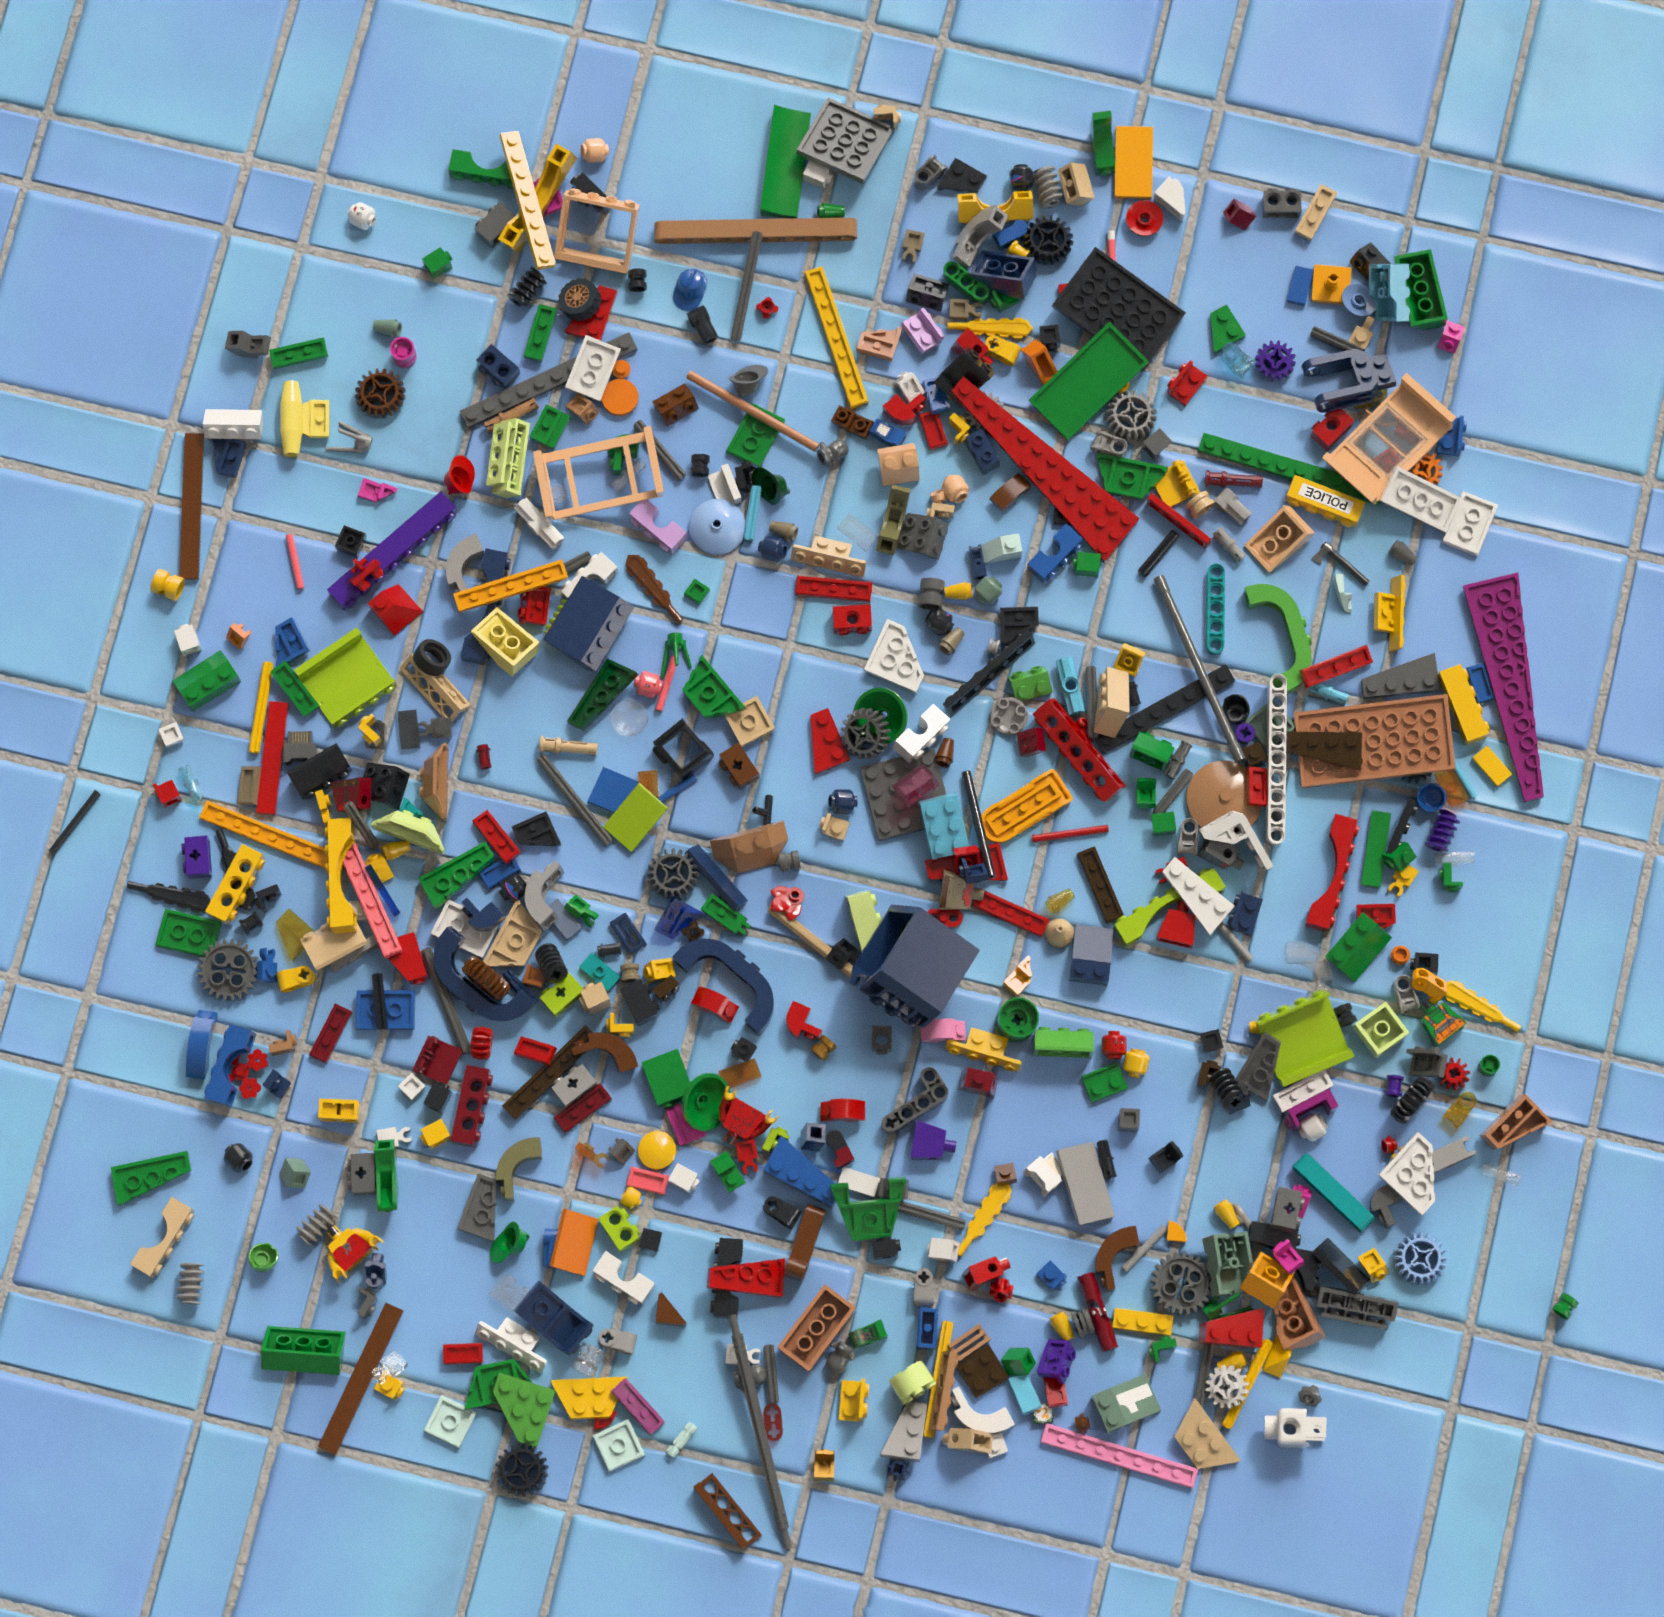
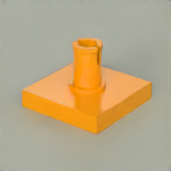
M1314 264L1311 302L1343 305L1342 292L1351 283L1352 268Z

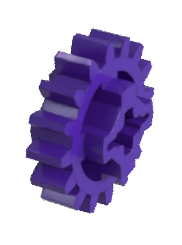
M1271 340L1269 346L1264 343L1263 349H1258L1257 353L1259 355L1255 357V360L1258 362H1256L1255 367H1260L1259 374L1265 373L1264 379L1270 376L1271 381L1275 377H1277L1278 381H1281L1282 376L1288 378V372H1293L1294 369L1292 367L1296 365V361L1293 360L1296 355L1291 354L1292 348H1286L1287 343H1284L1282 346L1280 345V340L1276 344ZM1275 355H1277V358H1276V359H1277V363H1276V366L1274 367V360H1273V359L1275 358Z

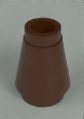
M944 738L935 756V763L939 764L940 767L948 768L953 763L954 740Z

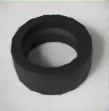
M426 639L421 641L414 651L413 660L416 666L424 673L431 676H439L449 666L451 654L439 641ZM425 652L434 655L440 663L430 660Z

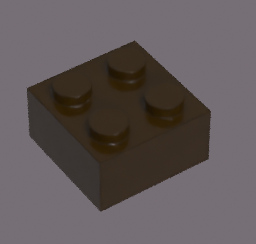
M671 974L653 989V993L661 1003L663 1001L666 1002L670 999L669 996L679 992L680 986Z

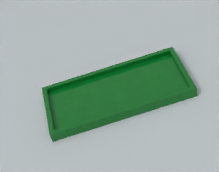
M1109 322L1029 399V402L1068 441L1135 377L1149 361Z

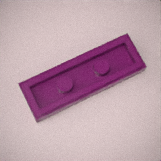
M626 1378L610 1391L649 1436L665 1422Z

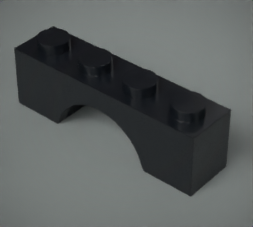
M719 1238V1243H715V1254H718V1262H714L713 1267L734 1265L741 1262L743 1239ZM712 1289V1293H715V1301H711L710 1313H714V1318L729 1319L728 1316L736 1314L738 1320L739 1298L732 1295L729 1291Z

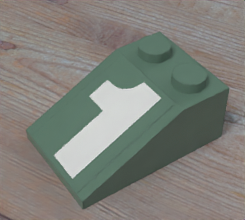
M1145 1374L1091 1397L1106 1434L1161 1411Z

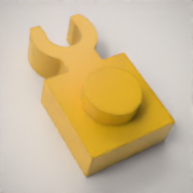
M319 790L315 794L323 823L326 826L328 825V819H331L328 808L331 802L329 795H325L323 790Z
M1410 865L1402 872L1396 870L1392 877L1396 882L1390 884L1388 892L1392 888H1397L1399 892L1396 897H1400L1403 893V886L1409 888L1419 871Z

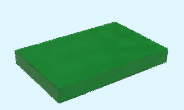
M751 403L752 406L785 423L784 418ZM746 413L726 453L744 462L750 461L761 467L779 431Z
M165 908L155 946L205 958L206 955L203 951H211L208 945L214 948L216 946L222 922Z

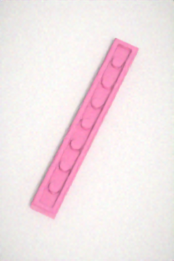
M1047 1423L1040 1442L1192 1489L1198 1469Z

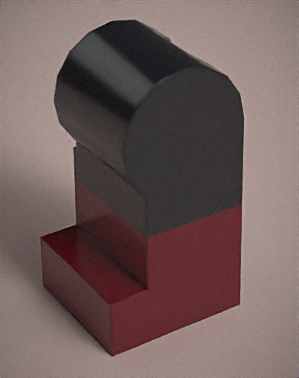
M838 1130L830 1131L826 1136V1142L833 1149L837 1157L836 1160H833V1163L838 1170L854 1162V1157L841 1132Z

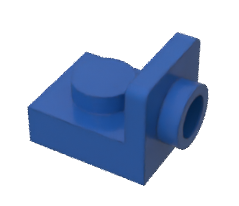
M1051 1260L1036 1273L1052 1291L1056 1288L1060 1290L1067 1283L1065 1281L1067 1275Z

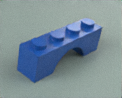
M231 1024L225 1030L223 1045L218 1050L216 1065L212 1067L210 1082L204 1090L205 1099L232 1107L238 1089L230 1081L229 1069L235 1058L241 1054L251 1052L256 1033Z

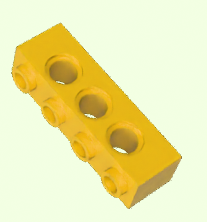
M244 844L240 846L205 911L209 916L229 925L230 921L233 922L235 920L239 904L242 905L247 897L246 891L249 887L252 888L256 881L255 875L257 871H261L265 864V857L262 853ZM245 864L251 865L250 870L246 873L241 872L242 867ZM234 882H241L239 889H232ZM226 898L232 899V903L229 906H223V901Z

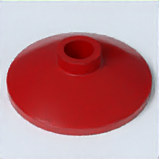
M1137 201L1128 209L1126 222L1130 230L1135 234L1150 236L1161 228L1163 212L1152 201ZM1146 218L1148 222L1143 223L1141 219Z

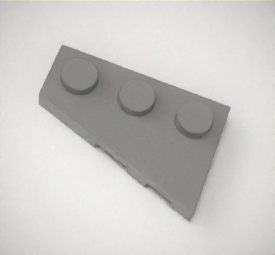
M910 1401L905 1405L880 1457L914 1462L920 1461L927 1409L926 1403Z

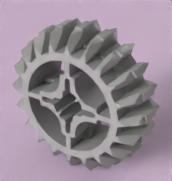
M1127 390L1125 396L1120 392L1118 395L1119 399L1113 397V403L1108 405L1110 409L1106 412L1109 415L1106 420L1111 422L1109 424L1110 429L1115 428L1114 434L1120 432L1119 437L1123 438L1126 435L1127 440H1130V437L1133 436L1136 441L1138 435L1144 438L1145 433L1150 434V428L1155 427L1154 422L1157 421V416H1155L1157 409H1153L1154 402L1148 403L1150 401L1149 396L1145 399L1143 398V392L1138 396L1136 395V390L1133 391V395H1130V392ZM1133 403L1140 405L1142 408H1136ZM1127 404V408L1125 411H1121L1120 414H1116L1117 410L1122 405ZM1130 410H1131V413H1133V415H1135L1134 421H1133V419L1130 418V416H1129ZM1147 417V420L1137 427V421ZM1121 423H1128L1130 428L1122 425Z

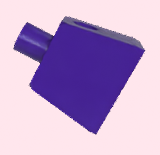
M916 1121L910 1160H942L943 1151L955 1153L957 1141L946 1140L947 1131Z

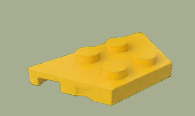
M624 1378L627 1380L628 1378L551 1380V1383L571 1420L611 1417L618 1400L610 1391Z

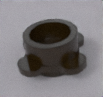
M693 920L689 926L682 929V934L687 936L689 942L698 940L705 934V931L698 926L697 921Z

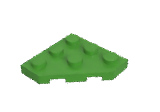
M499 1372L493 1393L518 1442L528 1443L531 1446L537 1447L556 1390Z

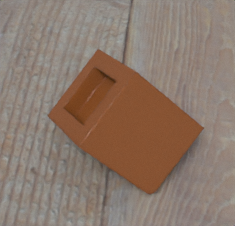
M527 964L523 979L524 986L543 991L546 980L541 970L532 968V965Z

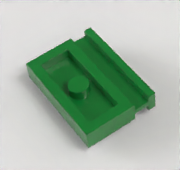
M546 404L529 438L554 450L571 415H567Z
M1118 1062L1081 1076L1092 1103L1128 1089Z

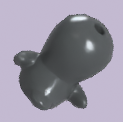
M839 439L833 441L828 446L824 442H820V449L816 453L820 463L830 468L833 465V461L843 459L848 455L849 448L845 441Z
M842 1341L830 1344L832 1348H835V1351L826 1361L827 1369L835 1374L842 1373L849 1362L848 1359L852 1361L855 1358V1350Z
M737 1365L736 1371L733 1372V1380L736 1388L744 1392ZM761 1365L750 1366L755 1386L764 1383L766 1380L765 1369Z

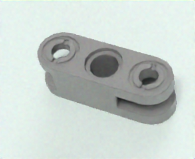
M1469 1136L1433 1151L1434 1174L1477 1154L1476 1150L1467 1152L1464 1143L1470 1140Z

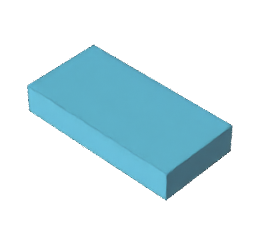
M1028 1375L1008 1378L1023 1415L1042 1408Z

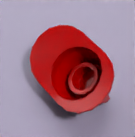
M457 455L453 458L449 471L444 476V484L449 495L468 494L472 490L475 478L474 466L463 455Z

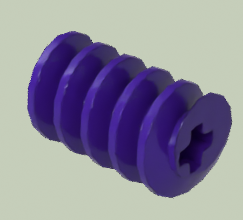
M1440 809V815H1437V821L1433 824L1434 828L1430 830L1431 835L1427 837L1428 842H1425L1424 845L1434 851L1448 852L1449 849L1444 845H1451L1452 842L1447 838H1454L1455 835L1451 833V830L1457 831L1454 824H1460V821L1454 813Z

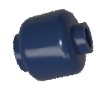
M766 536L763 541L759 542L758 551L763 559L779 562L782 558L786 557L788 546L785 544L784 539Z
M836 789L828 798L829 809H832L835 814H850L858 804L857 796H854L850 789Z

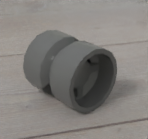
M937 578L921 579L920 590L922 594L919 595L918 607L926 610L942 609L943 597L941 594L944 593L945 582Z

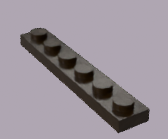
M586 1025L554 1055L550 1066L543 1065L502 1105L515 1121L553 1085L555 1080L565 1074L587 1052L571 1055L569 1047L574 1046L573 1042L582 1039L588 1042L585 1034L593 1032Z

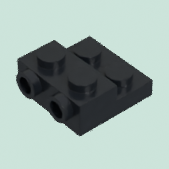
M583 172L579 176H574L570 181L571 189H578L586 194L593 192L601 197H607ZM577 201L580 205L584 204L586 207L591 205L588 203ZM592 204L597 212L601 211L604 215L610 211V208Z

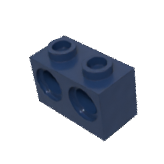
M492 344L476 359L477 369L483 375L488 374L492 378L491 381L497 387L502 386L506 389L520 374L519 367ZM488 359L495 360L492 365L485 364ZM502 371L508 372V375L505 377L499 376Z

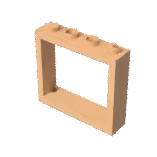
M578 189L567 190L563 196L554 259L627 274L631 265L640 205L635 204L632 200L620 201L613 196L605 198L593 192L586 194ZM571 200L632 213L625 260L564 247Z

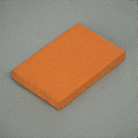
M568 1209L562 1210L550 1267L580 1276L586 1275L598 1223L597 1218Z

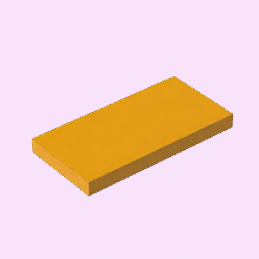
M1116 126L1114 198L1152 199L1153 127Z

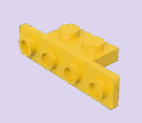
M1404 575L1391 578L1390 594L1374 593L1373 630L1389 633V651L1391 652L1402 649L1404 644Z
M972 1027L966 1044L947 1039L945 1049L951 1054H962L971 1060L979 1059L985 1061L988 1065H999L1012 1072L1019 1071L1022 1063L1019 1060L1003 1056L1008 1038Z

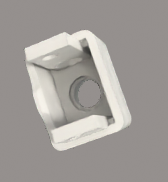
M1282 1408L1279 1410L1278 1416L1265 1415L1264 1439L1277 1440V1445L1282 1448L1309 1447V1443L1306 1441H1325L1326 1417H1306V1409ZM1290 1424L1295 1427L1296 1433L1287 1435L1283 1431V1427ZM1317 1429L1319 1433H1315L1313 1430Z

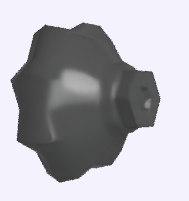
M1315 1385L1310 1387L1303 1386L1298 1392L1300 1401L1307 1406L1316 1407L1322 1401L1319 1389Z

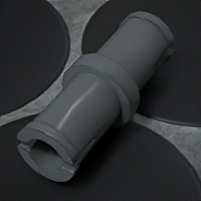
M1183 740L1181 741L1175 754H1172V760L1163 773L1165 776L1171 777L1173 780L1175 779L1181 765L1185 764L1184 760L1192 748L1191 744Z

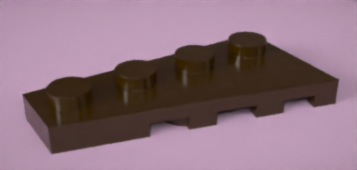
M1286 731V752L1361 771L1362 732Z

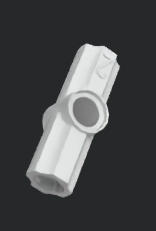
M527 498L522 499L514 509L527 522L528 527L536 536H540L552 550L561 545L564 537L555 529L550 519L546 518L542 511H539Z

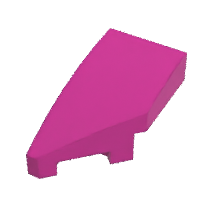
M364 478L357 497L376 503L397 492L398 488L385 483L379 484Z

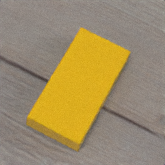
M1488 746L1472 757L1473 761L1496 787L1512 775Z

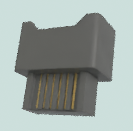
M288 731V743L283 744V763L285 766H290L293 762H305L317 755V745L313 743L312 731Z

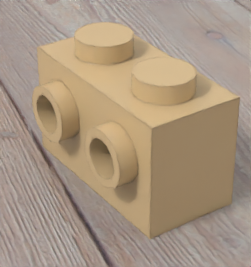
M1070 162L1058 169L1067 204L1082 206L1095 199L1085 164Z
M602 982L595 985L590 983L580 991L582 995L579 998L584 1012L589 1011L590 1016L611 1006L610 999Z

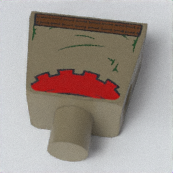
M944 870L939 909H969L971 907V900L983 901L984 889L973 888L974 883L966 884L964 878L960 877V875Z

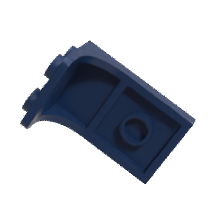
M539 1280L513 1310L567 1355L574 1354L579 1349L580 1342L593 1331L594 1324L581 1316Z

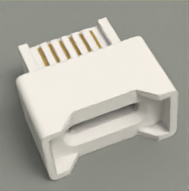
M1052 1152L1044 1159L1041 1156L1038 1157L1023 1171L1026 1177H1031L1039 1185L1041 1194L1044 1197L1062 1182L1061 1177L1063 1175L1060 1164Z

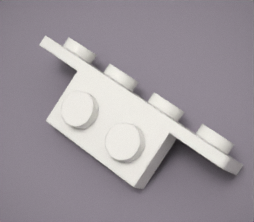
M506 1317L498 1330L482 1321L478 1323L475 1334L482 1340L488 1341L497 1349L503 1350L515 1360L529 1366L532 1370L539 1373L544 1371L547 1360L532 1352L539 1342V1336Z

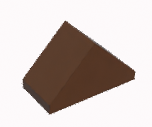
M661 1292L658 1295L656 1324L685 1327L687 1325L686 1321Z

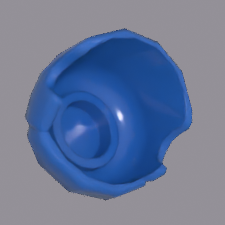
M1437 783L1423 785L1417 792L1416 798L1419 807L1427 812L1440 810L1447 800V793Z

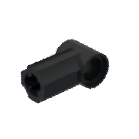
M704 305L686 313L692 327L697 330L704 345L718 339V335Z

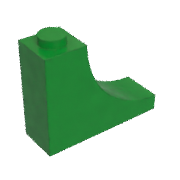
M1111 110L1092 113L1089 134L1096 175L1108 176L1115 171Z

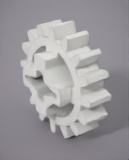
M1226 1365L1221 1366V1369L1215 1368V1373L1209 1374L1212 1379L1206 1381L1210 1385L1206 1391L1211 1392L1208 1398H1214L1213 1404L1220 1403L1221 1408H1225L1226 1405L1228 1408H1233V1403L1239 1406V1400L1244 1401L1246 1399L1243 1394L1249 1393L1245 1389L1249 1382H1244L1243 1380L1246 1378V1375H1240L1241 1369L1234 1371L1233 1365L1229 1366V1368ZM1220 1377V1381L1216 1385V1381ZM1224 1385H1230V1389H1225Z

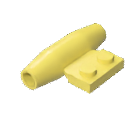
M285 381L280 401V436L284 456L297 457L299 456L303 434L310 438H329V400H310L302 404L299 382Z

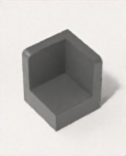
M1159 428L1143 441L1142 448L1155 461L1172 441Z
M1120 1108L1118 1131L1138 1132L1140 1109Z

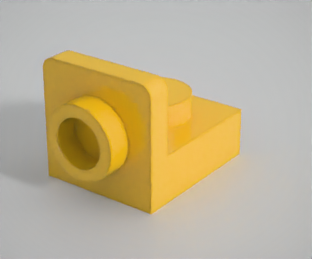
M672 958L652 960L644 965L643 975L647 979L648 984L658 980H665L671 974L673 977H676Z
M1375 1248L1358 1257V1261L1367 1272L1371 1283L1381 1281L1389 1274L1387 1265Z
M383 1372L374 1389L395 1401L396 1398L400 1399L403 1395L405 1383Z

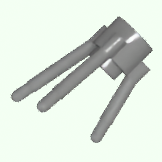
M340 421L339 425L355 434L342 429H338V432L354 438V445L357 448H325L327 451L358 452L363 454L364 450L369 451L373 437Z

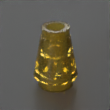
M1068 888L1049 896L1045 904L1052 914L1059 913L1075 896L1071 889Z

